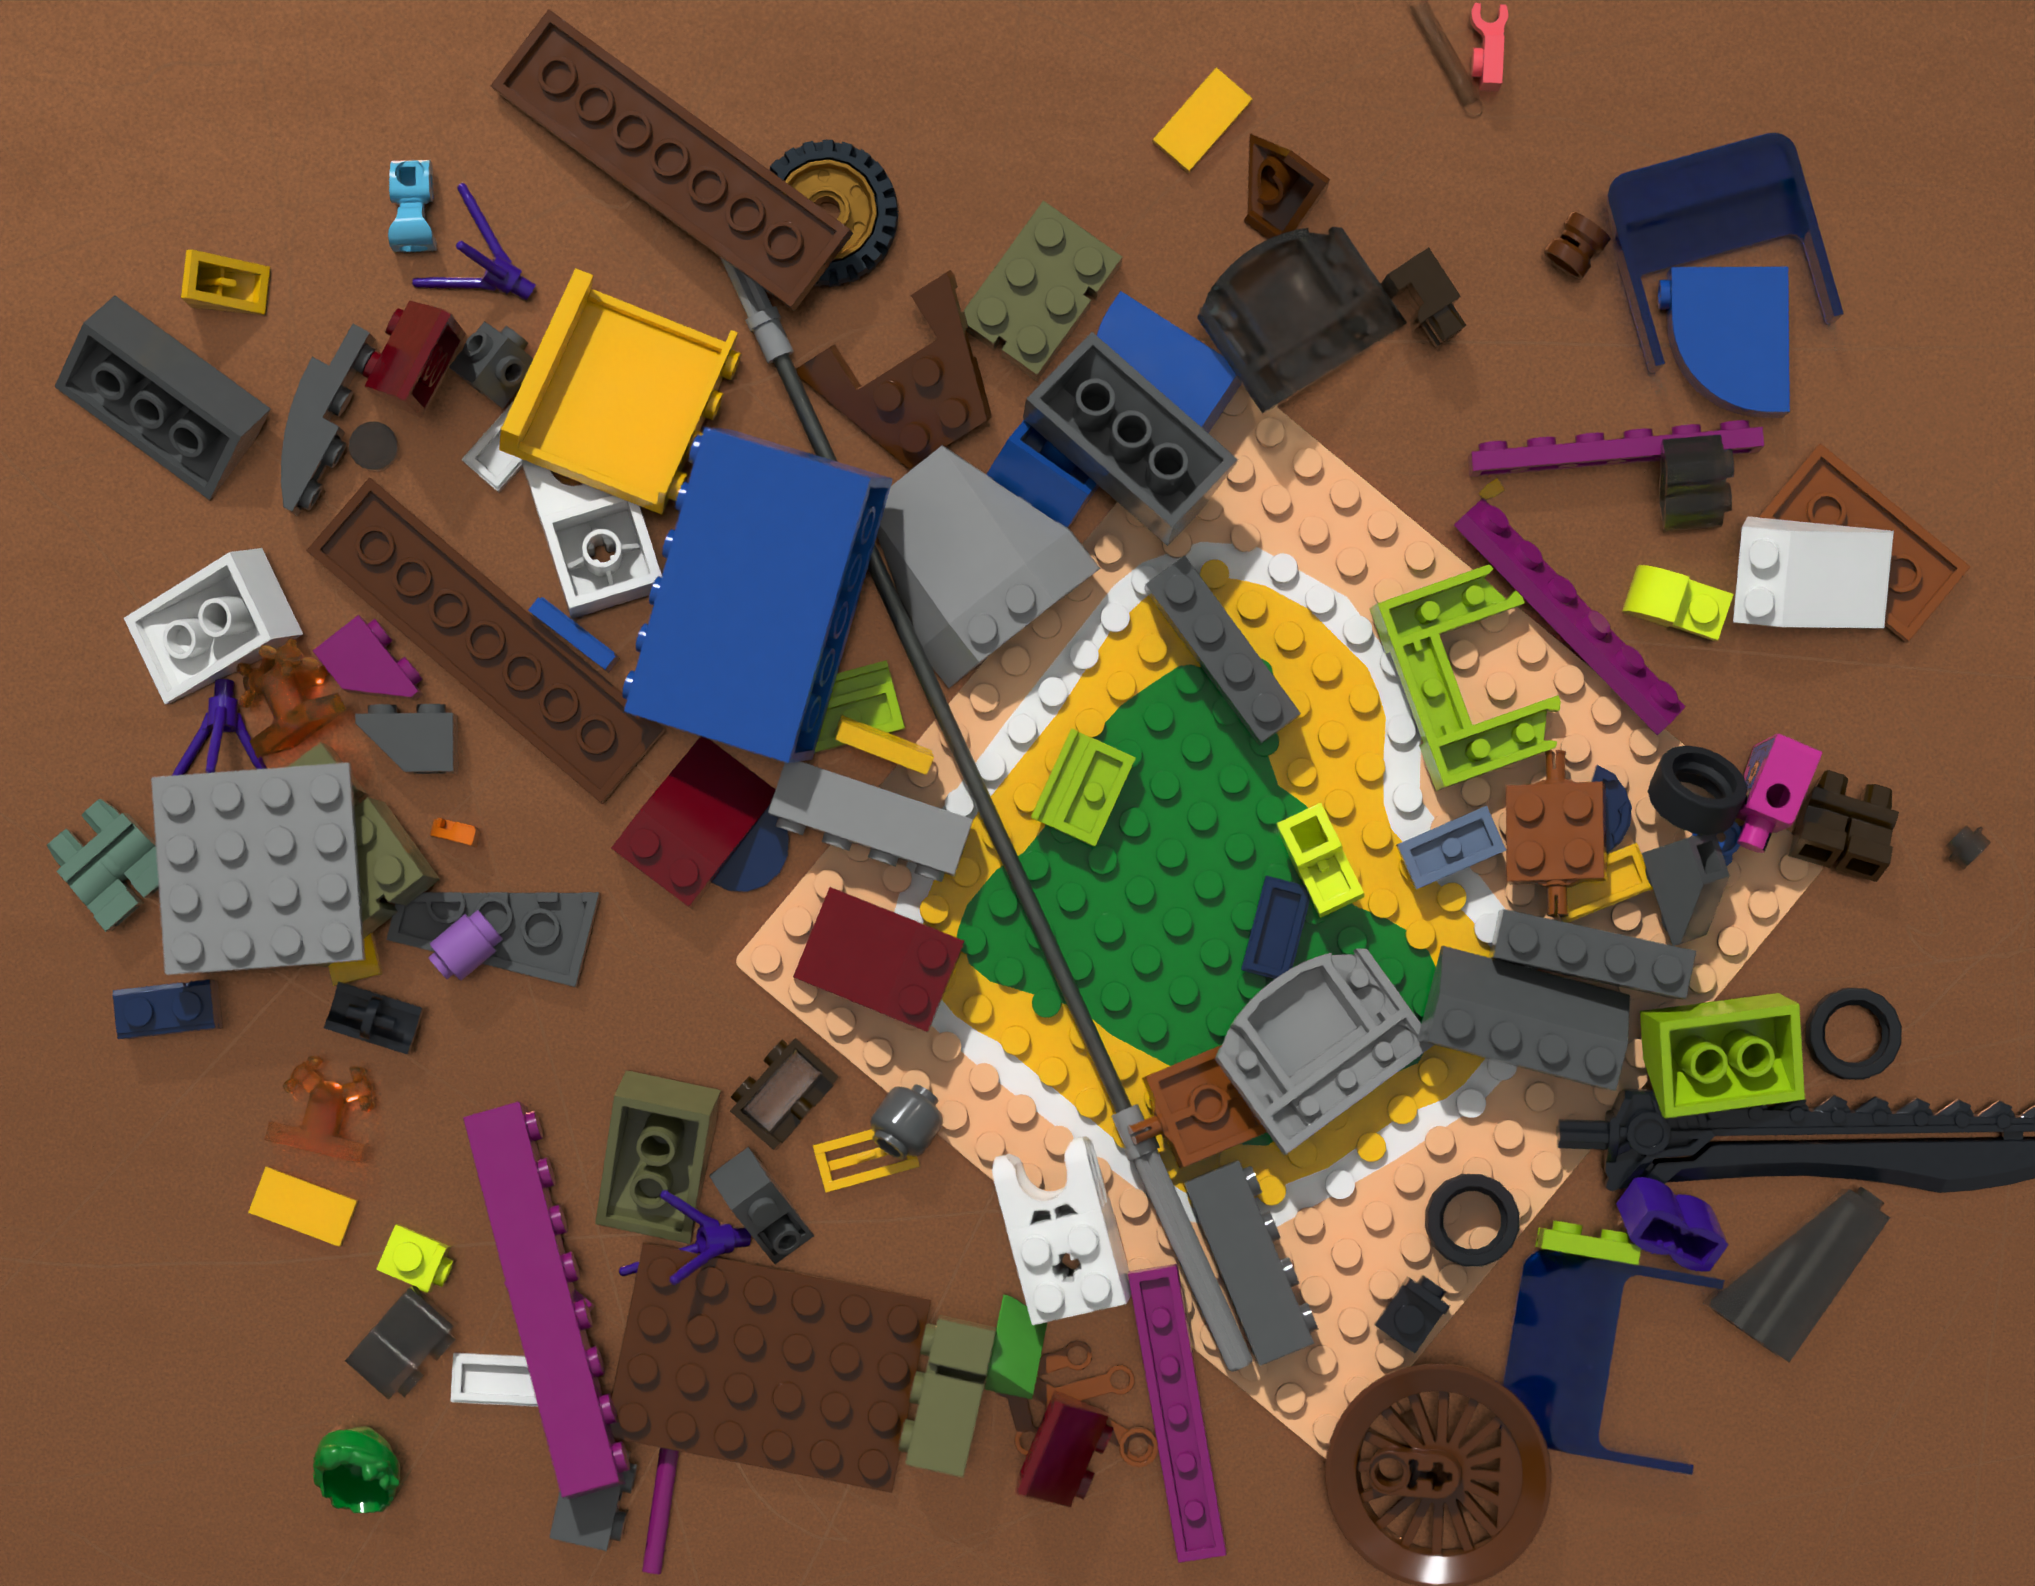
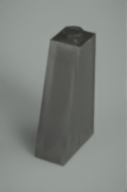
M1859 1187L1856 1193L1850 1189L1843 1188L1712 1292L1703 1304L1780 1359L1790 1362L1889 1221L1890 1217L1880 1211L1884 1202L1862 1187Z

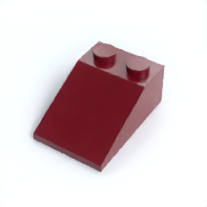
M409 300L405 310L397 308L392 315L385 331L386 334L390 335V338L382 353L377 350L374 351L367 362L363 376L368 378L364 387L372 394L422 418L466 333L451 313L437 307Z
M700 736L639 810L611 849L689 908L693 909L712 884L711 882L769 805H771L776 789L710 739Z
M829 887L793 978L929 1032L965 941Z
M1054 1390L1017 1477L1016 1493L1028 1498L1067 1507L1072 1506L1075 1497L1084 1500L1095 1474L1087 1470L1094 1451L1103 1455L1114 1427L1106 1424L1109 1413Z

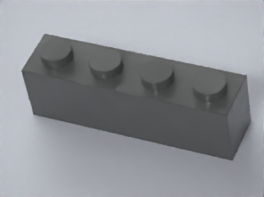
M1183 556L1145 584L1144 590L1259 746L1300 716V711L1186 556Z
M1502 909L1498 912L1489 958L1682 1000L1687 998L1696 951Z
M1236 1160L1183 1182L1258 1365L1261 1366L1314 1344L1310 1333L1318 1330L1316 1321L1307 1302L1302 1305L1297 1303L1291 1287L1300 1283L1289 1257L1280 1260L1273 1241L1281 1239L1270 1211L1264 1214L1260 1213L1254 1196L1261 1194L1262 1190L1252 1166L1242 1169L1239 1160Z

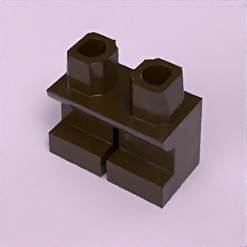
M1429 247L1390 272L1380 283L1390 300L1402 292L1416 311L1410 320L1412 332L1422 326L1436 348L1467 326L1453 306L1461 296Z
M1825 770L1812 792L1802 804L1788 856L1827 868H1831L1837 860L1835 870L1877 882L1889 867L1893 851L1890 843L1899 812L1892 810V790L1877 784H1867L1862 791L1861 800L1845 796L1848 778L1844 774Z

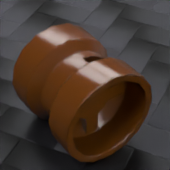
M1572 211L1563 224L1564 232L1559 238L1552 239L1543 252L1559 268L1578 279H1583L1591 268L1590 259L1595 253L1602 252L1611 238L1590 219Z

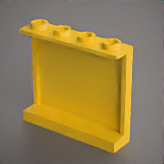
M575 268L503 423L500 433L499 450L662 515L669 499L676 501L682 484L686 482L688 474L681 471L687 458H689L695 437L703 433L700 432L705 418L714 420L719 410L724 393L719 392L718 389L723 377L732 380L742 354L735 351L738 332L731 330L726 342L593 290V275Z

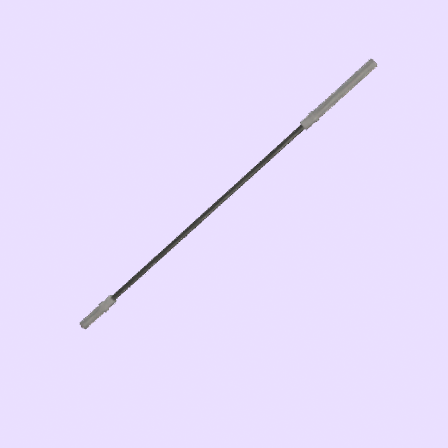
M721 258L748 317L745 320L750 332L754 333L767 363L775 364L815 454L837 461L789 356L794 353V350L780 322L781 316L777 307H772L765 290ZM874 544L868 565L870 575L1116 1111V1114L1111 1115L1126 1148L1124 1152L1128 1160H1133L1227 1368L1230 1371L1240 1370L1252 1363V1356L1157 1150L1160 1148L1156 1137H1152L1140 1142L1138 1145L1133 1143L1131 1137L1147 1131L1148 1128L1129 1135L1127 1126L1144 1120L1143 1114L1138 1104L1132 1106L881 555Z

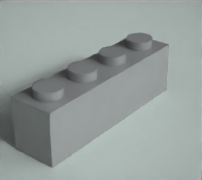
M785 762L768 811L770 815L778 818L775 825L778 828L803 836L807 827L824 833L823 843L847 851L850 850L852 843L870 848L868 858L896 867L898 858L915 863L917 866L914 873L939 882L943 881L945 874L955 877L973 824V819L803 762Z

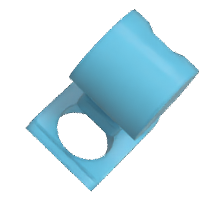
M431 160L391 161L389 195L391 203L399 205L397 217L388 230L389 245L393 252L437 251L436 239L429 224L425 221L424 209L425 204L433 202L434 185Z

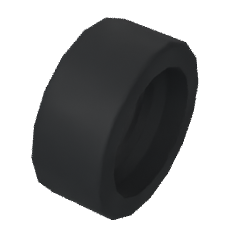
M1685 745L1671 748L1662 755L1650 781L1648 795L1652 806L1661 817L1674 826L1695 834L1714 835L1725 832L1733 825L1745 801L1748 788L1742 773L1729 760L1703 747ZM1680 782L1699 786L1712 794L1715 799L1693 793Z
M1843 988L1827 994L1813 1007L1806 1022L1805 1042L1812 1059L1824 1072L1839 1079L1864 1080L1882 1073L1895 1060L1901 1046L1902 1026L1895 1008L1882 995L1866 988ZM1847 1005H1860L1869 1009L1878 1018L1882 1028V1041L1878 1050L1869 1059L1859 1063L1845 1062L1837 1058L1829 1050L1825 1040V1027L1830 1016L1839 1008Z
M1461 1174L1444 1181L1432 1193L1425 1210V1229L1432 1246L1444 1258L1462 1266L1482 1267L1499 1260L1512 1248L1519 1232V1210L1513 1195L1499 1181L1482 1174ZM1466 1191H1479L1488 1195L1497 1204L1501 1214V1227L1497 1236L1488 1245L1479 1249H1465L1456 1245L1447 1236L1443 1226V1214L1447 1204L1456 1195Z

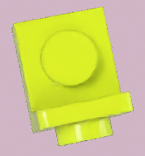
M395 1224L376 1270L419 1288L418 1290L425 1293H430L435 1285L443 1287L450 1274L454 1260L447 1258L451 1246Z

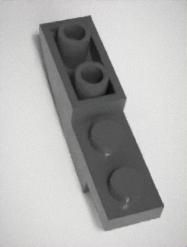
M355 324L351 325L330 365L323 363L313 356L311 357L291 404L281 455V489L283 507L296 516L300 515L303 508L310 510L313 507L323 487L322 484L318 483L326 466L333 468L345 450L346 442L341 440L345 432L339 426L330 422L333 414L341 416L353 394V391L348 389L357 372L363 374L371 355L377 350L372 347L375 341L372 334Z

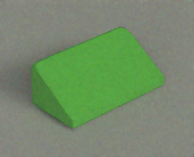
M1003 1294L984 1389L1032 1399L1047 1322L1032 1325L1027 1306Z

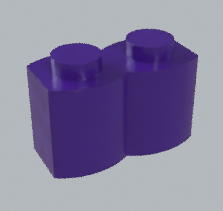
M1645 1177L1634 1178L1616 1203L1628 1235L1635 1245L1650 1253L1670 1254L1675 1262L1687 1269L1700 1272L1710 1271L1729 1246L1716 1214L1709 1204L1694 1196L1675 1195L1667 1185L1655 1179Z

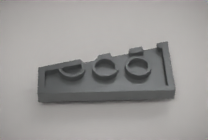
M423 892L406 906L395 904L398 912L392 916L386 940L435 952L429 943L464 914L469 917L479 910L503 939L494 947L496 952L482 964L577 987L601 893Z

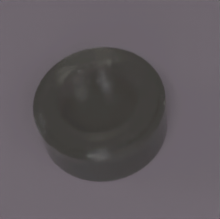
M366 422L357 427L352 433L349 441V451L353 460L360 467L368 471L377 472L387 469L395 462L399 453V442L395 433L387 425L380 422Z

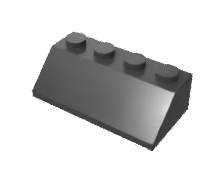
M116 295L83 323L54 386L209 500L217 493L254 443L271 408Z
M1093 332L1026 398L1023 419L1167 546L1201 512L1238 461L1233 454Z
M1441 946L1418 1041L1593 1087L1616 1091L1628 1045L1630 995Z

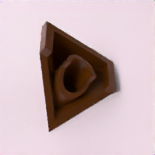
M1249 133L1248 211L1244 221L1283 249L1327 191L1330 179L1293 151Z

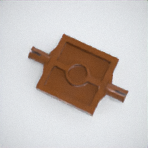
M1553 750L1545 752L1546 780H1541L1535 784L1506 785L1507 882L1510 885L1536 884L1548 888L1547 916L1558 917L1559 915L1560 917L1568 916V887H1573L1582 882L1607 881L1606 785L1603 781L1574 782L1566 779V751L1556 750L1555 754Z
M1223 1044L1142 1078L1152 1101L1153 1116L1127 1126L1129 1135L1148 1128L1147 1131L1131 1137L1135 1145L1161 1134L1169 1143L1180 1169L1267 1133L1215 1060L1218 1049Z

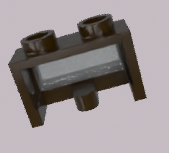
M794 1038L790 1044L782 1039L763 1060L769 1068L757 1081L749 1076L731 1096L737 1104L730 1112L773 1150H777L841 1078L797 1038Z

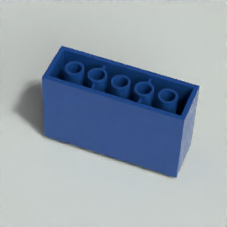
M704 427L702 435L698 434L691 446L689 462L694 465L689 483L684 482L676 499V510L680 511L676 528L668 532L664 541L662 556L667 558L662 577L658 576L655 579L650 591L649 604L654 606L649 624H643L636 640V651L640 652L636 670L629 672L623 686L622 697L627 699L624 712L786 763L812 760L893 478L731 429Z

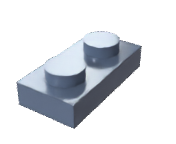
M1487 806L1396 845L1415 890L1506 851Z

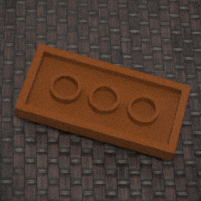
M1821 443L1817 445L1758 517L1894 531L1885 626L1906 643L1912 639L1971 567Z

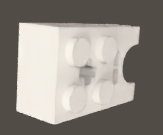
M522 459L525 476L571 619L650 595L655 579L658 576L662 577L640 506L586 484L578 486L562 484L553 476L550 470ZM604 545L607 552L615 551V555H611L610 560L600 563L598 559L593 560L590 558V556H595V547Z
M1086 1136L1074 1138L1070 1142L1065 1152L1067 1182L1064 1188L1056 1191H1045L1037 1188L1027 1177L1019 1157L1006 1154L997 1156L994 1159L992 1167L993 1180L1032 1325L1127 1304L1132 1296L1128 1277L1129 1269L1111 1201L1107 1197L1093 1143ZM1065 1253L1070 1254L1071 1260L1076 1258L1079 1260L1080 1264L1077 1269H1071L1063 1263L1062 1258Z

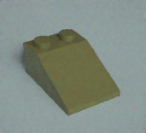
M628 1070L625 1071L613 1099L595 1224L687 1244L691 1243L695 1221L664 1201L660 1194L662 1191L667 1190L698 1210L715 1133L721 1090Z

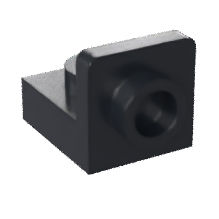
M1424 1275L1421 1276L1418 1282L1406 1277L1374 1325L1410 1351L1416 1353L1442 1314H1446L1451 1307L1441 1300L1446 1291Z

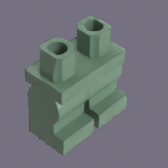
M98 799L81 815L98 834L84 846L69 829H65L49 842L47 847L55 861L61 866L56 872L68 883L74 893L93 913V917L105 932L113 931L144 903L125 880L129 879L133 887L143 898H150L159 890L156 842L138 825L129 813L120 814L116 808L104 799Z

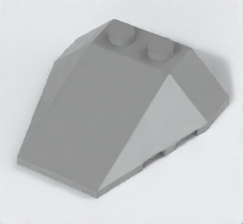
M943 445L891 486L877 533L897 592L930 665L948 688L952 687L985 661L990 654L1048 608L1063 599L1101 569L1070 529L1054 521L1022 497L1016 496L995 482L993 478Z

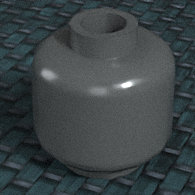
M917 1084L912 1089L900 1086L892 1088L870 1119L871 1128L875 1133L872 1137L873 1141L886 1153L901 1160H904L906 1156L917 1157L923 1154L943 1125L942 1114L936 1107L938 1103L937 1097L928 1089Z

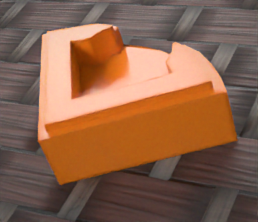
M437 818L433 820L429 836L477 848L481 831L472 825Z

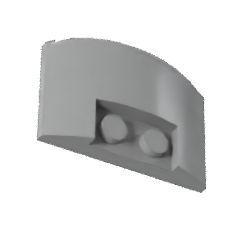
M1355 949L1353 951L1354 955L1324 954L1289 969L1261 989L1244 1006L1230 1025L1223 1046L1218 1049L1215 1060L1283 1155L1289 1153L1434 1046L1433 1044L1418 1041L1421 1028L1420 1021L1368 949Z

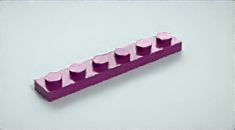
M1736 420L1720 423V430L1701 432V425L1689 424L1672 427V434L1653 436L1652 429L1643 428L1624 431V439L1605 440L1604 433H1585L1576 435L1575 443L1556 444V437L1528 439L1527 447L1508 448L1507 441L1484 442L1478 444L1479 451H1471L1468 457L1469 477L1758 453L1764 447L1763 427L1750 428L1748 420Z
M1482 498L1454 524L1463 536L1656 735L1660 734L1686 707L1678 699L1674 688L1667 682L1659 680L1645 665L1640 653L1633 647L1626 645L1611 630L1607 619L1599 612L1592 610L1577 595L1573 584L1565 577L1558 575L1543 560L1539 549L1531 542L1524 540L1509 525L1506 515L1499 508L1490 505Z
M1178 1264L1129 1271V1283L1178 1563L1226 1556L1227 1547Z

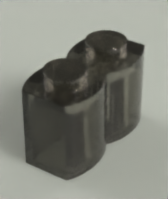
M1721 435L1662 439L1660 450L1659 510L1664 532L1722 527L1724 512L1732 511L1731 486L1729 482H1726V478L1734 477L1732 449L1723 448Z
M411 1286L352 1351L345 1362L388 1400L397 1393H400L405 1398L424 1377L418 1369L431 1355L438 1361L456 1341V1338L450 1333L457 1326V1323L418 1290L416 1286Z

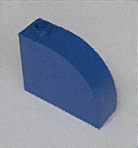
M1671 267L1666 273V280H1659L1658 308L1666 309L1667 335L1670 348L1686 380L1704 398L1727 411L1749 417H1785L1790 412L1788 267Z
M1122 291L1119 292L1109 307L1098 329L1097 336L1207 433L1210 432L1245 380L1240 366Z

